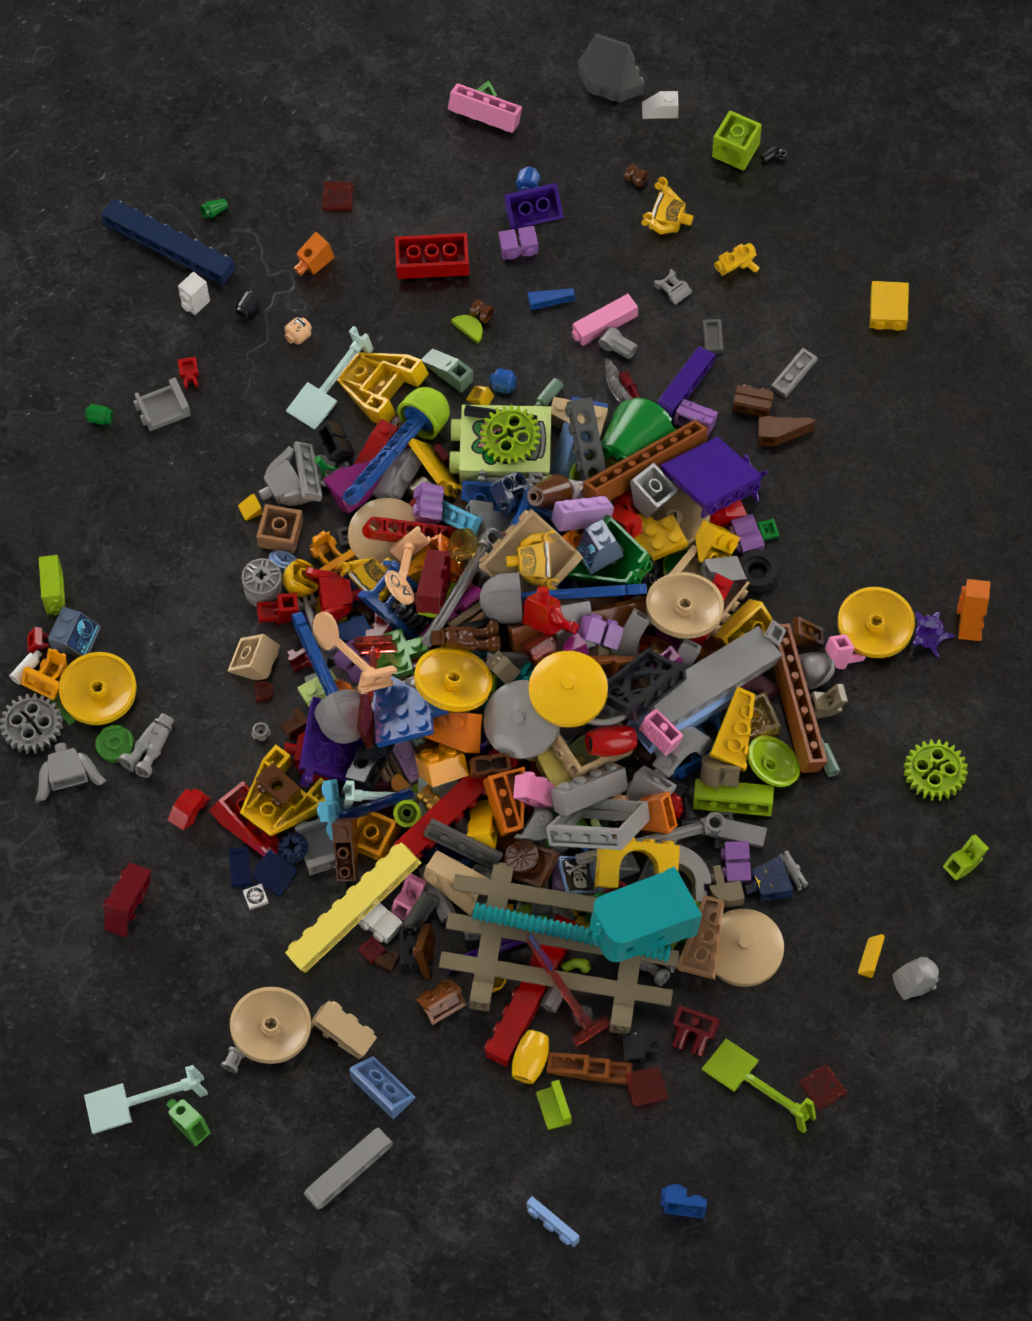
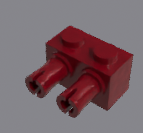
M679 1005L673 1022L677 1032L671 1046L684 1050L688 1034L693 1032L696 1035V1039L690 1053L703 1057L707 1041L710 1039L714 1040L720 1020Z

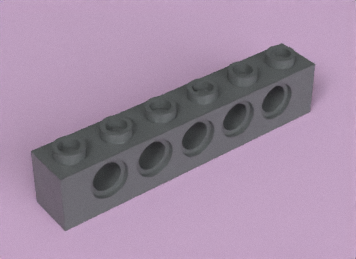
M592 397L571 400L565 406L566 416L570 420L568 426L569 433L573 436L574 441L572 443V450L577 456L576 470L578 473L580 472L581 480L579 481L581 482L590 479L588 476L589 469L593 470L595 475L606 470ZM578 414L584 416V423H580L577 420ZM582 432L588 435L587 442L581 439ZM585 451H589L591 453V460H587L585 458Z

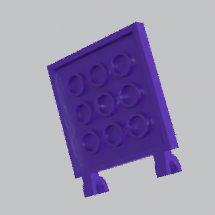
M312 697L310 701L298 769L304 771L300 786L308 787L309 783H312L313 774L337 779V781L344 783L348 781L345 778L347 770L351 766L355 754L364 739V734L358 740L347 744L336 743L329 739L322 732L315 717V709L320 701L323 700Z

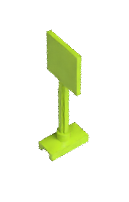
M725 1039L703 1066L702 1071L733 1092L736 1091L743 1081H747L790 1110V1113L796 1118L797 1129L805 1133L807 1131L805 1122L809 1118L813 1121L816 1119L814 1102L806 1098L801 1105L794 1103L752 1075L750 1072L759 1060L728 1039Z

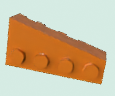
M449 712V714L434 717V734L424 737L465 753L480 754L482 714Z

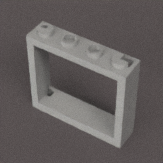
M604 799L567 816L559 814L546 827L549 846L622 850L650 820L648 801ZM581 818L625 821L619 828L574 826Z

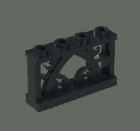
M649 647L607 681L608 696L605 704L627 715L628 719L635 722L687 679L685 664L681 662L676 663L654 652ZM652 664L657 665V669H654ZM650 678V685L647 688H638L631 691V682L633 680Z

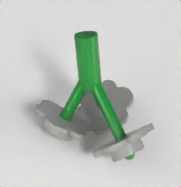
M326 454L314 458L319 472L321 487H327L323 479L333 471L349 467L347 461L343 465L341 464L339 468L334 467L335 462L328 461Z

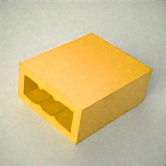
M872 281L870 328L877 330H906L909 283Z

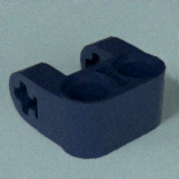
M520 472L506 475L490 485V492L495 503L504 515L515 512L520 498L526 489H530L526 478Z

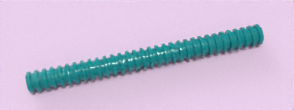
M478 902L474 906L473 920L479 919L480 922L485 920V923L489 921L491 924L498 923V926L503 924L504 927L508 925L510 928L516 927V930L521 928L522 931H525L526 929L530 933L535 931V934L539 932L541 935L547 934L548 937L553 935V938L558 936L559 939L565 938L566 941L568 939H571L572 942L576 940L578 943L584 942V945L589 943L590 946H593L594 944L590 927L584 928L583 925L578 927V924L574 926L572 923L565 924V921L560 923L559 920L555 922L553 919L547 920V917L542 919L541 916H538L537 918L533 914L528 916V913L524 915L522 912L516 913L515 910L510 912V909L505 911L504 908L498 909L497 906L495 908H492L491 905L487 907L485 904L479 905ZM671 945L657 948L639 956L652 957V960L657 958L658 961L662 959L667 963L671 952Z

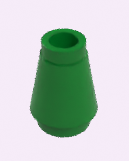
M224 198L203 202V205H200L201 214L205 219H211L228 208L227 201Z

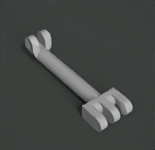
M481 469L477 481L494 483L502 477L487 476L486 471ZM530 472L529 478H526L530 488L542 481L543 473Z
M311 594L309 601L307 596L302 597V603L299 598L297 600L299 611L305 610L314 637L312 621L315 616L312 608L317 607L314 594Z

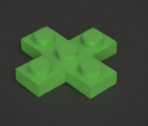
M402 628L385 633L384 638L387 648L369 653L372 667L379 669L393 665L397 669V673H394L397 679L414 674L411 660L422 657L429 651L427 645H422L423 642L421 640L424 636L406 641Z

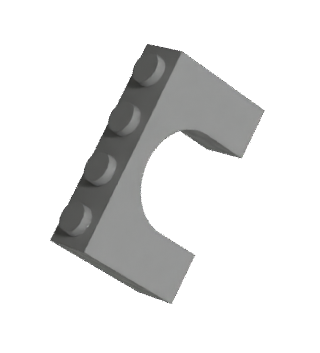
M634 608L623 627L624 630L618 650L611 649L610 652L621 656H639L642 653L640 637L650 622L648 615ZM684 638L677 652L683 659L681 663L685 664V669H688L694 663L702 646L690 639Z

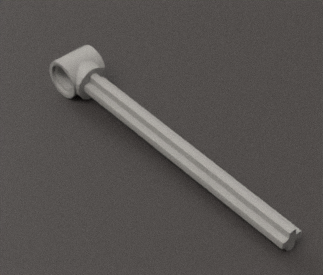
M490 528L478 536V549L444 602L440 614H437L422 638V645H427L429 648L432 646L431 631H439L440 628H443L479 569V564L481 563L479 559L486 552L489 554L494 549L492 545L499 538L502 540L499 530Z
M712 812L707 817L701 818L699 822L675 828L669 834L656 833L637 838L635 841L643 842V839H654L655 843L662 844V841H675L702 833L704 836H716L723 829L725 819L720 813ZM709 821H715L718 827L713 828L710 826ZM597 849L576 854L578 866L596 862Z

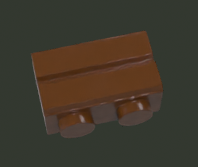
M748 384L737 385L733 411L760 417L770 416L774 392L767 388L756 389Z

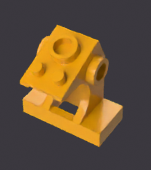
M323 530L320 534L312 537L313 542L309 545V551L313 558H318L324 566L320 570L340 574L343 569H336L340 562L348 563L356 560L355 554L351 549L344 554L337 550L335 547L337 542L332 535L330 536L329 531L325 533ZM331 551L336 558L329 562L324 555Z
M49 648L47 659L44 658L42 660L39 671L28 666L22 670L21 685L54 700L58 695L61 676L67 668L66 654H60L58 650Z

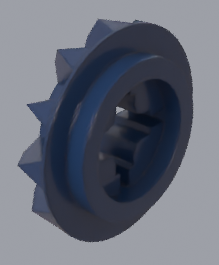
M288 832L286 836H282L281 841L278 843L277 852L286 862H298L308 852V841L304 835L298 832ZM291 841L297 845L294 847V853L288 849L291 846Z

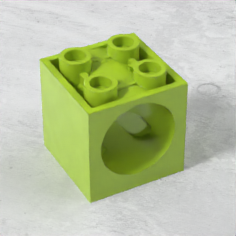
M729 111L714 135L712 157L744 171L760 145L762 124Z

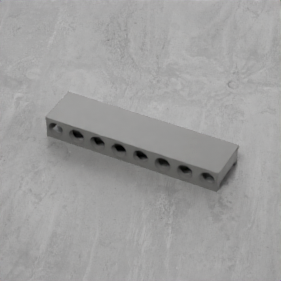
M757 626L686 669L687 679L648 711L652 712L657 708L674 726H677L731 693L737 686L741 687L775 666L782 654L770 640L764 637L765 634Z

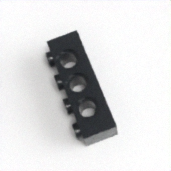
M363 739L351 766L347 770L345 778L348 781H354V786L357 788L373 791L395 744L388 745L386 753L368 758L365 754Z

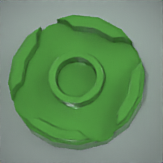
M111 725L104 728L99 736H97L95 747L98 755L103 760L110 763H119L118 758L121 754H131L133 752L134 739L131 732L123 726Z

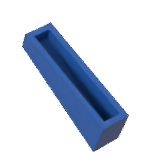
M573 288L527 292V299L531 310L574 301L575 293Z

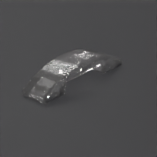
M606 359L605 376L613 396L620 404L625 400L633 399L619 383L618 369L609 359Z

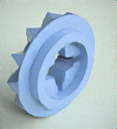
M283 550L272 551L269 555V560L275 562L280 570L283 571L292 561L297 559L291 553Z

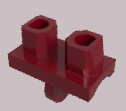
M304 647L299 651L291 649L287 652L288 660L294 673L307 666L313 670Z

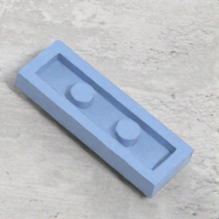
M533 1196L527 1201V1212L533 1218H540L544 1222V1227L550 1232L555 1231L559 1234V1239L564 1244H571L573 1247L577 1245L579 1235Z

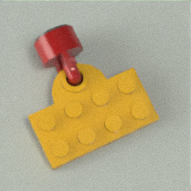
M628 490L612 499L613 506L618 504L640 516L643 533L634 539L651 555L654 561L688 547V542L673 514L658 521H655L651 516L646 519L634 506L632 490Z

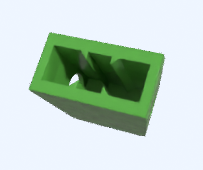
M171 1099L166 1104V1108L169 1110L168 1114L174 1125L195 1147L211 1133L203 1117L184 1099L179 1102Z

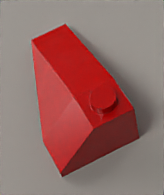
M381 419L372 431L354 464L374 459L399 428ZM408 444L404 449H412V448H411V447L409 446V444Z

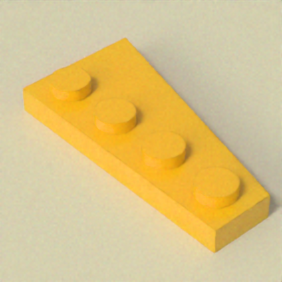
M737 686L709 756L728 765L740 766V770L745 772L755 694Z

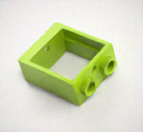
M58 555L39 557L41 598L46 613L58 615L62 607H65L63 570Z

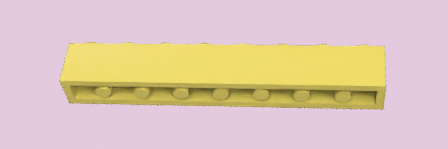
M402 842L394 845L385 858H381L376 862V867L372 871L366 872L356 886H351L342 899L335 901L327 913L320 915L317 919L318 922L314 926L308 927L298 941H293L285 953L301 971L306 973L421 864V861Z

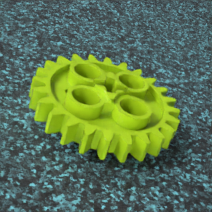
M512 404L508 410L503 405V411L496 408V414L490 412L491 419L484 418L487 425H481V429L485 431L480 432V436L485 437L480 441L481 444H486L483 446V450H489L487 453L488 457L494 455V461L500 458L501 464L506 460L509 466L512 461L518 465L519 459L525 462V456L531 458L530 451L537 452L534 445L539 446L540 442L536 439L541 438V434L536 433L540 431V426H535L538 424V420H532L534 417L533 413L527 416V409L521 412V408L518 406L514 410ZM516 419L519 421V424L511 426L509 424L510 421ZM501 428L503 430V432L499 435H495L493 433L494 429ZM510 432L511 434L514 435V437L511 438L510 436L507 435V433ZM525 435L528 437V440L520 442L518 438ZM504 444L512 446L508 451H504L501 448Z
M930 739L929 745L922 741V747L916 744L915 751L910 750V756H906L905 761L907 763L904 764V768L907 769L904 771V776H908L906 783L912 782L910 789L917 788V795L923 792L924 799L927 795H930L932 801L934 796H937L939 801H941L942 795L949 799L950 793L956 795V789L961 790L962 784H965L966 778L964 777H967L968 774L965 771L968 766L964 763L965 757H959L961 751L955 752V745L949 748L947 741L944 745H941L940 739H938L937 744H934L933 740ZM934 755H938V756H940L942 759L937 760V759L933 758V756H934ZM918 766H924L926 770H920ZM949 769L952 770L954 773L948 774L945 772V770ZM931 780H935V781H937L939 784L934 785V784L930 783V781H931Z

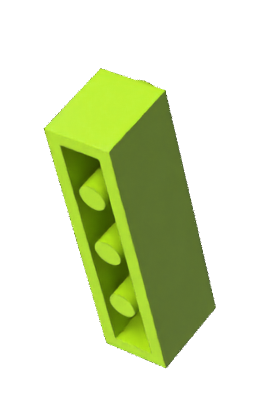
M696 779L693 809L771 816L774 786L738 783V787L718 785V788H713L702 783L700 779Z

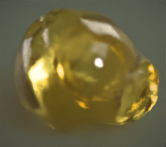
M462 528L452 533L448 546L451 559L460 563L462 560L470 559L476 553L478 541L471 529Z

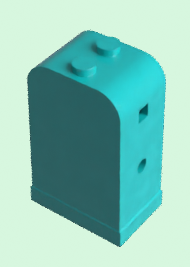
M672 867L662 873L598 897L594 902L589 927L592 932L593 942L600 947L603 955L612 962H621L682 939L696 936L702 914L676 867Z

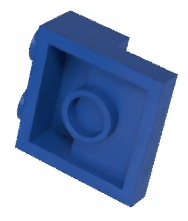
M672 1184L662 1188L660 1206L664 1207L665 1214L705 1219L707 1199H703L700 1195L687 1197V1188H683L679 1184Z

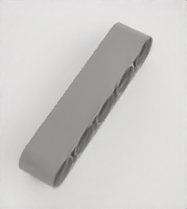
M376 1128L305 1190L304 1195L318 1210L321 1209L387 1152L393 1145V1142L380 1128Z

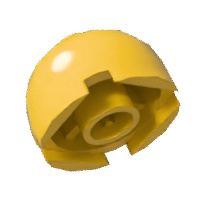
M302 559L292 561L285 568L282 577L283 585L287 592L297 593L299 598L308 597L318 589V584L311 581L305 574L307 567L314 568L307 561Z

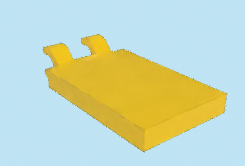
M411 439L408 442L409 446L437 485L443 486L444 494L457 498L458 491H462V486L450 474V471L432 446L417 439Z

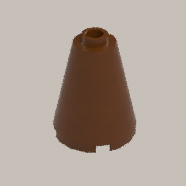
M553 474L530 488L527 493V499L531 505L553 512L555 502L571 500L574 489L571 482L565 476Z

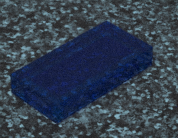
M248 846L228 849L232 888L252 885Z

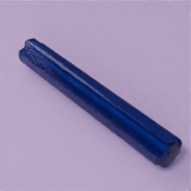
M409 787L340 812L339 818H358L403 800L411 799L414 797L413 789Z

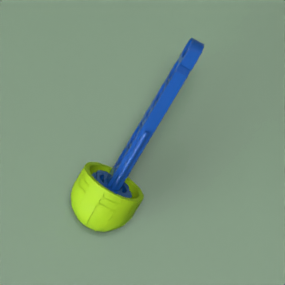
M421 387L412 391L399 404L397 413L403 425L357 477L353 485L345 491L343 498L349 506L358 503L366 492L404 450L411 439L416 435L424 439H433L443 429L448 421L450 410L449 404L441 392L433 388Z

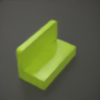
M559 1080L551 1082L550 1088L536 1092L548 1130L571 1124V1115Z

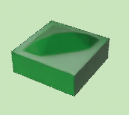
M774 518L757 522L763 541L779 537Z

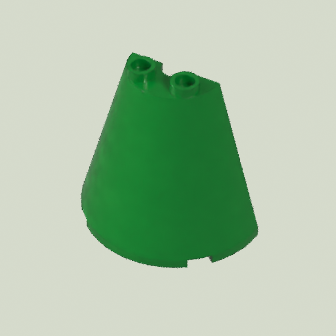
M644 398L625 400L614 411L602 439L603 456L606 458L614 457L618 463L677 429L673 428L670 422L672 419L669 414L653 401Z
M606 514L603 521L617 543L624 548V556L619 558L614 566L607 565L591 575L585 565L579 562L566 577L574 581L618 585L641 584L646 573L652 568L653 563L650 561L649 553L610 515Z

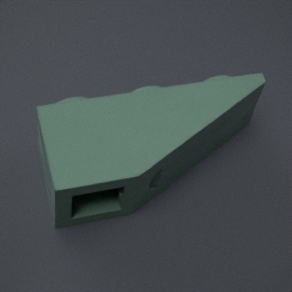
M431 349L421 359L425 366L460 393L473 382V370L457 358Z

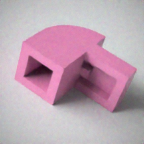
M846 634L829 637L825 647L826 653L835 662V667L838 669H845L848 663L864 661L866 657L854 651L855 647Z
M412 873L405 878L402 891L394 899L391 912L404 921L424 891L427 881Z

